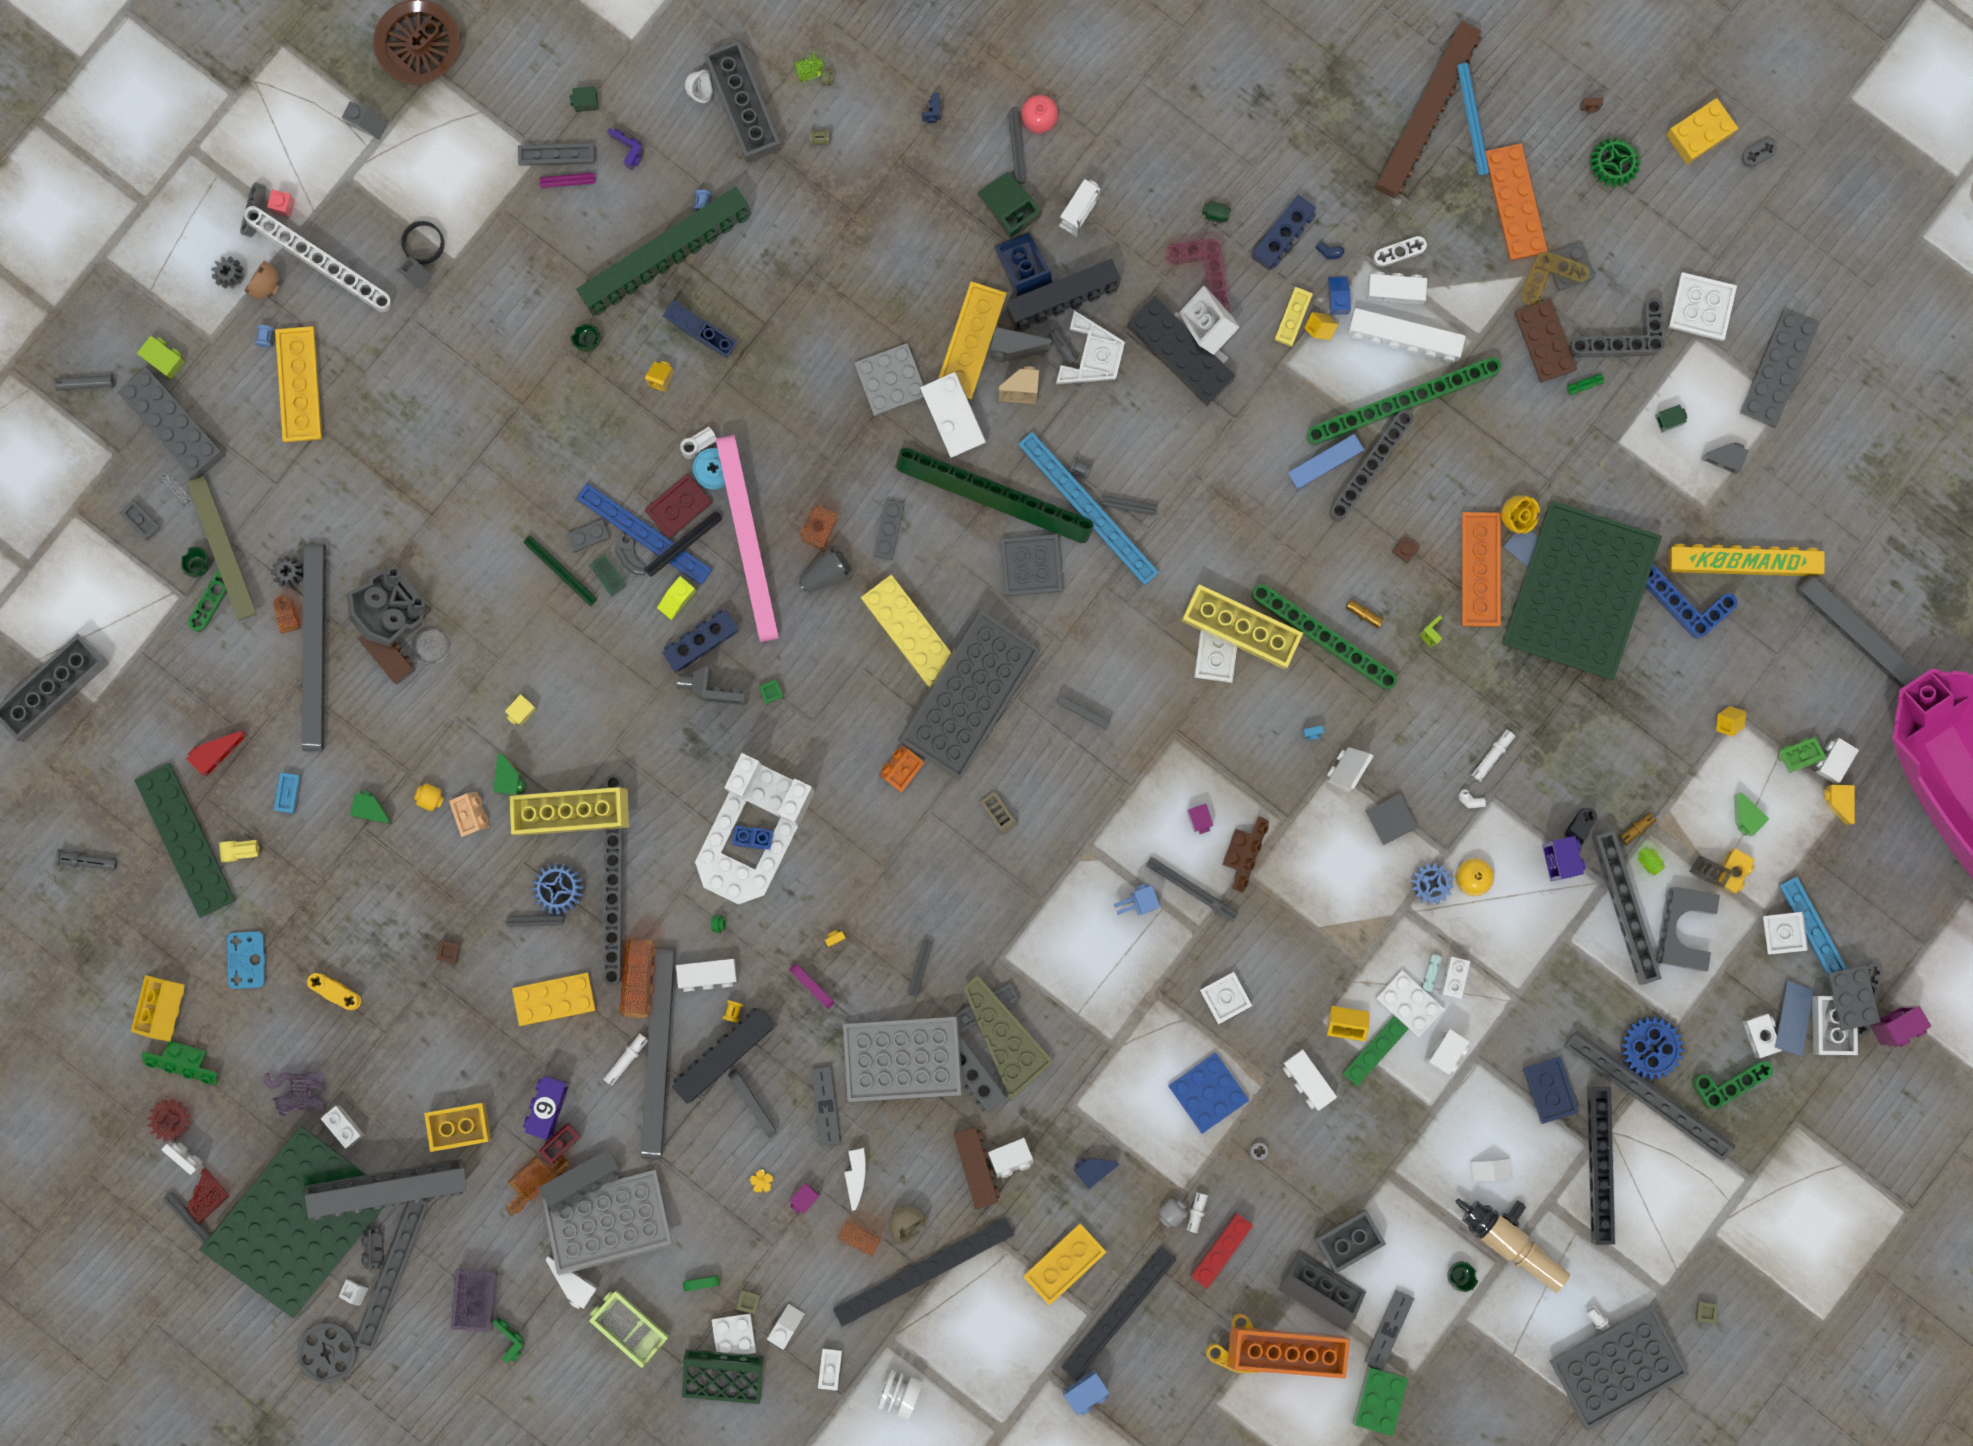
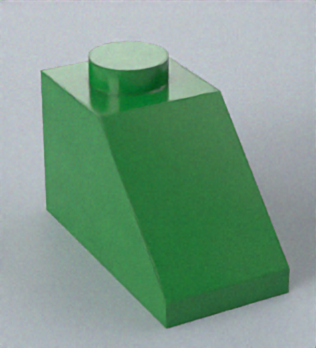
M361 790L360 794H354L350 816L391 824L392 820L378 798L372 796L373 793Z

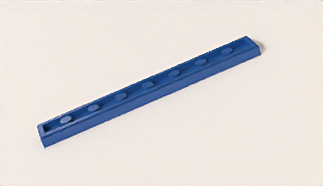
M588 483L576 498L658 556L675 544ZM685 550L669 562V564L700 585L704 583L712 571L711 568Z

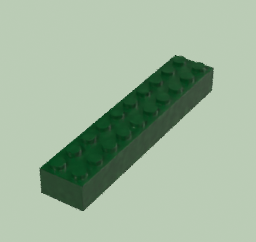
M735 186L578 287L576 290L592 316L601 315L608 306L618 304L622 301V297L627 294L632 295L642 284L647 285L651 283L659 273L661 275L666 273L673 264L682 263L687 255L699 252L704 244L713 243L717 240L718 235L726 234L737 223L741 224L747 221L751 215L749 205Z

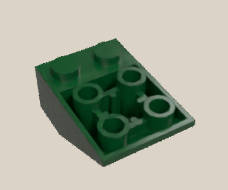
M1009 172L977 193L1010 239L1041 218V210Z

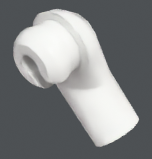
M1467 789L1460 791L1459 800L1467 808L1486 807L1485 798H1473Z

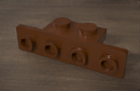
M1260 816L1257 818L1252 834L1235 829L1222 864L1238 870L1233 889L1241 893L1244 892L1249 884L1250 873L1255 867L1257 854L1262 848V840L1269 828V821Z

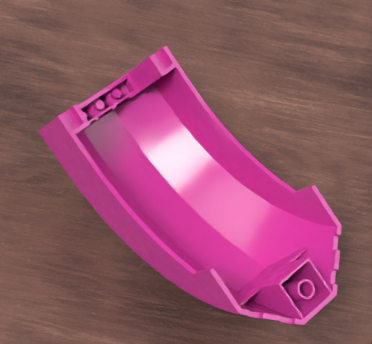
M1930 669L1899 690L1892 740L1903 770L1921 805L1952 853L1973 879V674L1962 671L1942 672L1940 669Z

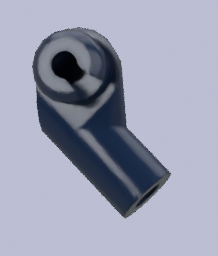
M1323 241L1315 247L1329 260L1339 259L1345 252L1342 246L1329 248Z

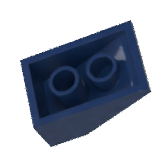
M1030 233L994 246L1016 297L1052 283L1051 271Z

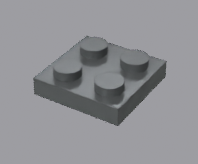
M1582 243L1545 256L1558 291L1595 278Z

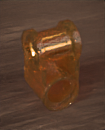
M283 595L276 597L273 601V607L280 633L283 634L300 629L301 625L293 601ZM282 601L287 602V605H285L284 608L280 607V605L283 604Z

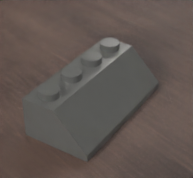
M1301 1251L1297 1253L1278 1288L1284 1294L1344 1331L1356 1318L1366 1291L1337 1273L1335 1274L1332 1270Z

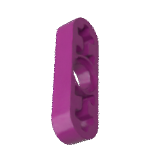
M797 963L789 969L827 1009L835 1003Z

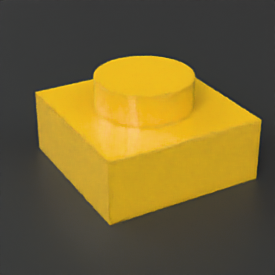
M835 930L827 935L828 939L825 942L828 947H831L845 940L846 937L842 931L838 932V930Z

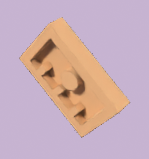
M478 792L466 793L449 801L461 837L490 828L488 817L485 814L482 799Z

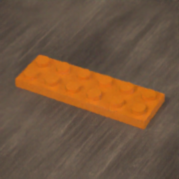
M1522 143L1486 151L1490 181L1509 260L1513 261L1546 254L1548 251Z
M1462 512L1461 627H1500L1501 513Z

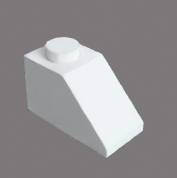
M788 1303L767 1340L784 1350L805 1313Z

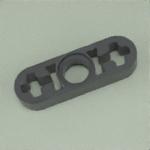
M257 182L252 185L245 210L250 206L262 209L266 194L265 185ZM252 213L249 216V220L254 221L258 219L259 215ZM243 216L240 233L251 238L256 230L247 224Z

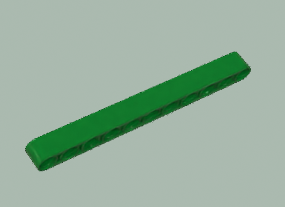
M1491 357L1311 427L1306 435V440L1310 445H1320L1397 415L1402 410L1413 409L1493 378L1500 371L1501 362L1499 359ZM1487 364H1493L1496 370L1493 372L1489 371ZM1472 370L1476 371L1478 378H1472L1469 372ZM1453 377L1459 378L1461 384H1460V385H1455V384H1453L1452 378H1453ZM1440 384L1443 387V391L1437 392L1434 385ZM1417 391H1423L1426 397L1424 399L1419 398ZM1399 398H1406L1408 405H1401ZM1386 404L1390 407L1391 411L1384 412L1381 406ZM1370 411L1373 414V418H1365L1364 412ZM1352 418L1356 424L1349 426L1346 423V419ZM1329 425H1335L1338 428V432H1330ZM1314 431L1318 432L1320 439H1313L1311 433Z

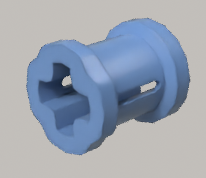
M695 190L696 202L693 210L698 211L709 204V197H711L712 193L707 190Z
M257 325L258 336L254 344L260 347L271 348L270 340L274 328L267 325Z

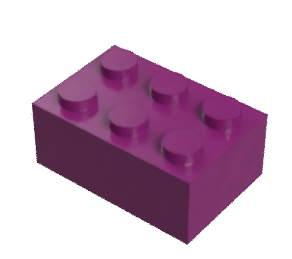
M1902 1006L1882 1017L1880 1023L1871 1024V1029L1879 1043L1889 1047L1893 1045L1894 1047L1905 1046L1911 1042L1910 1038L1926 1034V1029L1931 1027L1920 1006Z

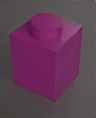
M1207 804L1187 810L1194 833L1198 831L1199 834L1209 832L1210 827L1214 826Z
M805 1183L789 1200L792 1203L790 1207L796 1213L802 1212L804 1214L820 1195Z

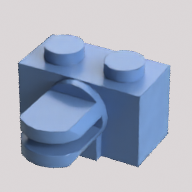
M1147 883L1135 888L1136 891L1130 894L1131 898L1115 903V908L1130 902L1134 904L1116 911L1117 915L1136 909L1139 916L1160 908L1153 886L1148 887Z

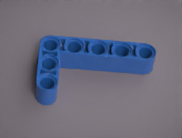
M1652 565L1651 575L1647 580L1645 588L1693 638L1698 639L1707 635L1737 606V598L1733 594H1725L1700 614L1666 577ZM1656 583L1663 585L1664 589L1662 592L1656 589ZM1672 596L1677 600L1675 606L1669 603V597ZM1724 599L1730 601V608H1726L1723 605ZM1683 610L1689 612V620L1683 618ZM1710 612H1714L1717 615L1716 621L1710 619ZM1696 624L1702 626V634L1698 633L1695 630Z

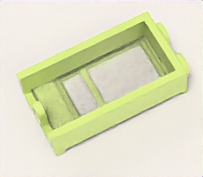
M618 1290L614 1293L610 1291L603 1299L605 1301L601 1308L597 1306L591 1312L592 1318L589 1322L642 1368L669 1338V1335Z

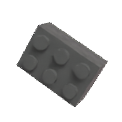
M1365 1209L1314 1237L1315 1242L1335 1274L1386 1245Z

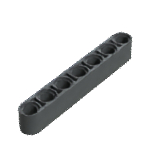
M1402 410L1396 415L1330 509L1332 520L1340 522L1345 519L1414 420V416L1409 410ZM1400 416H1405V417H1407V418H1408V423H1407V424L1401 423L1400 420H1399V417H1400ZM1389 432H1396L1398 438L1391 439L1389 437ZM1378 447H1385L1387 450V454H1380L1378 452ZM1367 462H1374L1376 469L1370 470L1367 467ZM1356 478H1364L1365 485H1359L1356 482ZM1345 493H1353L1355 499L1352 501L1347 500ZM1337 507L1342 508L1344 515H1336L1334 509Z

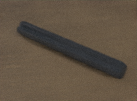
M717 511L712 513L645 568V572L650 577L655 575L722 520L721 515Z

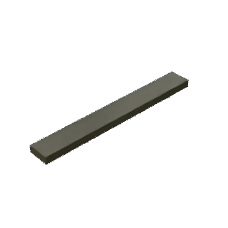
M202 476L186 482L237 620L242 621L257 615L206 477Z

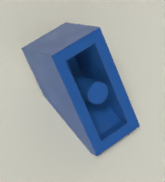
M1328 277L1329 315L1349 314L1351 298L1347 277Z

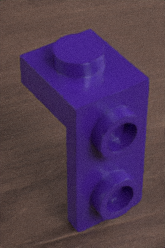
M609 128L607 132L611 138L631 148L624 160V164L627 168L633 170L642 160L643 148L641 143L634 138H631V140L626 138L625 134L618 129L612 130Z

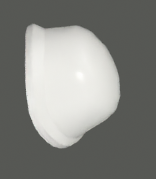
M705 69L690 73L685 81V89L688 96L699 103L709 102L713 95L710 72Z

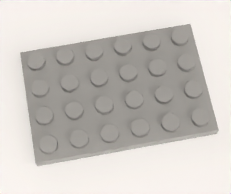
M958 1017L843 1024L848 1102L963 1095Z
M656 1170L621 1178L611 1183L607 1182L599 1190L584 1195L580 1201H573L559 1212L555 1211L553 1213L546 1200L542 1199L558 1276L673 1246Z

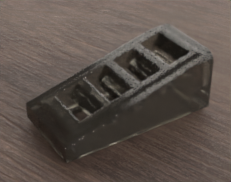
M1700 855L1689 871L1693 876L1721 888L1725 887L1733 873L1732 870ZM1704 865H1707L1703 873H1701ZM1712 867V871L1710 872L1709 876H1707L1709 869ZM1716 870H1719V872H1718V874L1716 875L1715 879L1712 878L1713 875L1715 874ZM1722 873H1726L1722 881H1718Z

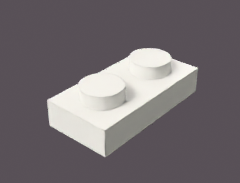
M822 1349L818 1389L838 1390L842 1350Z

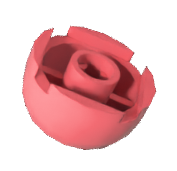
M1042 94L1028 98L1021 110L1022 122L1026 129L1036 134L1052 130L1058 120V108L1054 100Z

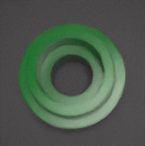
M717 914V916H713L711 919V930L721 934L726 928V920L721 914Z

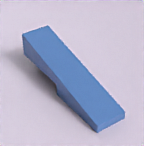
M1355 434L1291 470L1288 474L1299 490L1363 452L1364 449Z

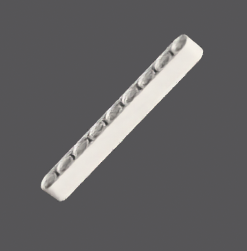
M250 206L245 210L244 217L249 226L377 311L387 312L391 308V300L387 293L259 208ZM252 213L259 215L258 219L254 221L249 220V216ZM267 224L275 225L272 231L265 230ZM288 234L291 236V239L288 242H283L281 237ZM300 245H305L307 250L300 253L297 251V248ZM315 256L323 257L321 263H314L313 259ZM333 266L339 268L336 274H331L329 270ZM348 277L355 278V282L352 285L345 283ZM363 288L371 289L369 295H362L361 291ZM381 298H385L387 300V304L385 306H379L377 304V301Z

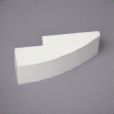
M864 1148L848 1151L852 1170L845 1171V1178L852 1211L857 1209L865 1183L866 1157Z

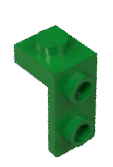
M496 1318L492 1323L515 1343L501 1359L506 1363H509L511 1360L515 1362L522 1354L520 1350L525 1345L523 1342L524 1338L516 1331L513 1333L509 1329L510 1325L501 1318L499 1320Z

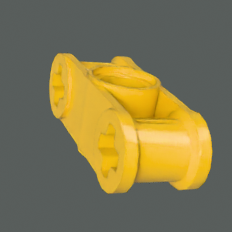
M313 973L308 977V987L330 1002L347 1010H356L360 1007L362 1003L361 997L340 982L321 973ZM319 979L321 985H316L314 980ZM348 998H353L354 1005H349Z

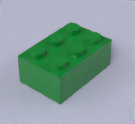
M1367 1365L1352 1423L1358 1427L1393 1436L1408 1378Z

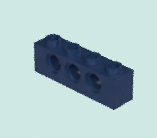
M1298 194L1254 250L1251 258L1268 271L1272 266L1276 268L1282 260L1280 258L1282 253H1287L1293 246L1292 240L1295 237L1298 239L1305 230L1302 227L1306 222L1310 224L1316 216L1314 214L1316 207ZM1297 215L1301 218V222L1296 223L1291 217ZM1287 230L1290 236L1283 237L1280 231ZM1276 245L1279 250L1272 252L1269 246Z
M719 610L712 615L713 619L707 623L706 621L699 623L695 631L692 633L686 632L680 637V641L675 644L672 642L664 647L665 651L662 654L676 674L740 631L726 610L723 612ZM719 625L721 631L718 634H712V626ZM697 636L705 637V642L702 645L695 644ZM683 646L689 648V652L685 656L679 654V649Z

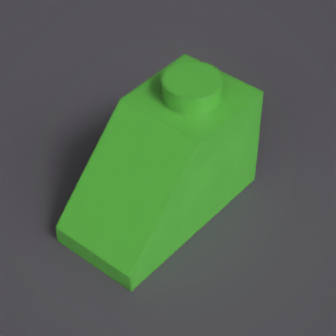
M1742 792L1734 796L1735 824L1739 826L1738 830L1744 836H1754L1769 818Z

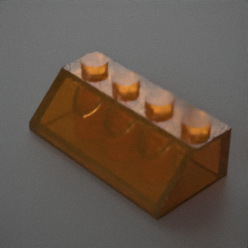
M630 938L625 941L619 1016L647 1018V1014L650 1015L651 1003H648L649 995H652L653 984L650 983V977L654 975L655 964H652V956L656 955L654 940Z

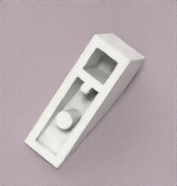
M549 1255L546 1258V1262L566 1297L571 1300L569 1303L577 1309H580V1307L584 1309L599 1287L575 1271L558 1276L554 1257Z

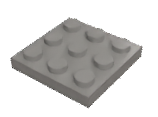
M908 343L854 363L874 417L924 399L920 389L923 383Z

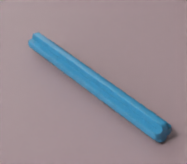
M1461 63L1457 68L1479 175H1485L1489 173V167L1468 63Z

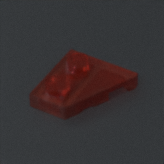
M206 1168L201 1171L200 1181L195 1186L193 1197L187 1205V1210L199 1223H202L230 1197Z

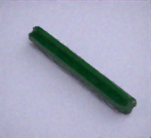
M528 536L524 540V544L589 606H592L597 601V598L532 536Z

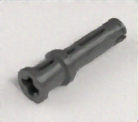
M58 849L55 864L56 866L61 864L71 865L72 868L86 866L115 871L117 859L82 855L79 851L67 852L63 851V849Z

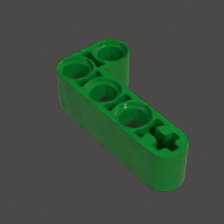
M1757 1061L1717 1086L1710 1076L1698 1074L1692 1079V1086L1705 1107L1717 1109L1768 1079L1773 1073V1067L1766 1061ZM1761 1067H1765L1764 1073H1757L1761 1070ZM1744 1075H1747L1749 1077V1083L1747 1085H1744L1742 1083V1077ZM1701 1078H1704L1707 1082L1704 1088L1699 1086ZM1729 1084L1733 1087L1731 1095H1728L1725 1091L1726 1086ZM1711 1095H1715L1717 1098V1102L1714 1105H1711L1709 1102Z

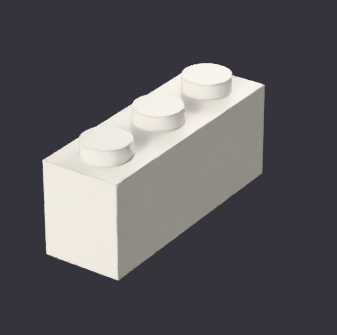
M1374 272L1368 278L1367 300L1423 305L1426 301L1427 278H1422V275L1405 277L1401 273L1385 275L1384 272Z
M735 959L676 965L678 989L683 988V992L695 991V987L702 986L703 990L714 989V985L722 984V988L733 987V983L738 982Z
M1304 1050L1298 1051L1282 1063L1285 1066L1282 1068L1288 1078L1293 1077L1296 1082L1294 1084L1295 1088L1300 1094L1304 1093L1308 1099L1305 1101L1312 1110L1315 1108L1316 1111H1319L1337 1098Z

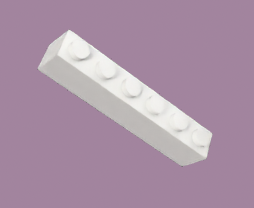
M1355 308L1352 313L1348 334L1352 335L1351 337L1355 339L1366 338L1375 344H1381L1382 342L1388 344L1391 348L1399 349V347H1402L1411 353L1422 352L1427 357L1436 358L1438 356L1444 358V361L1452 363L1460 359L1466 337L1465 335Z

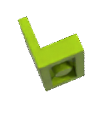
M1441 615L1434 619L1419 634L1431 649L1443 639L1432 628L1443 618Z

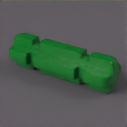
M1599 373L1594 375L1593 378L1588 377L1578 381L1576 384H1569L1567 386L1568 393L1573 395L1578 391L1581 392L1595 385L1603 384L1604 378Z

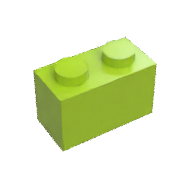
M150 335L137 354L168 378L172 379L185 363L180 358L182 354L174 348L172 350L166 347L167 343L160 337L155 339Z

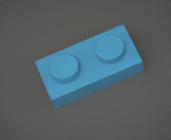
M280 772L274 811L295 813L300 775Z

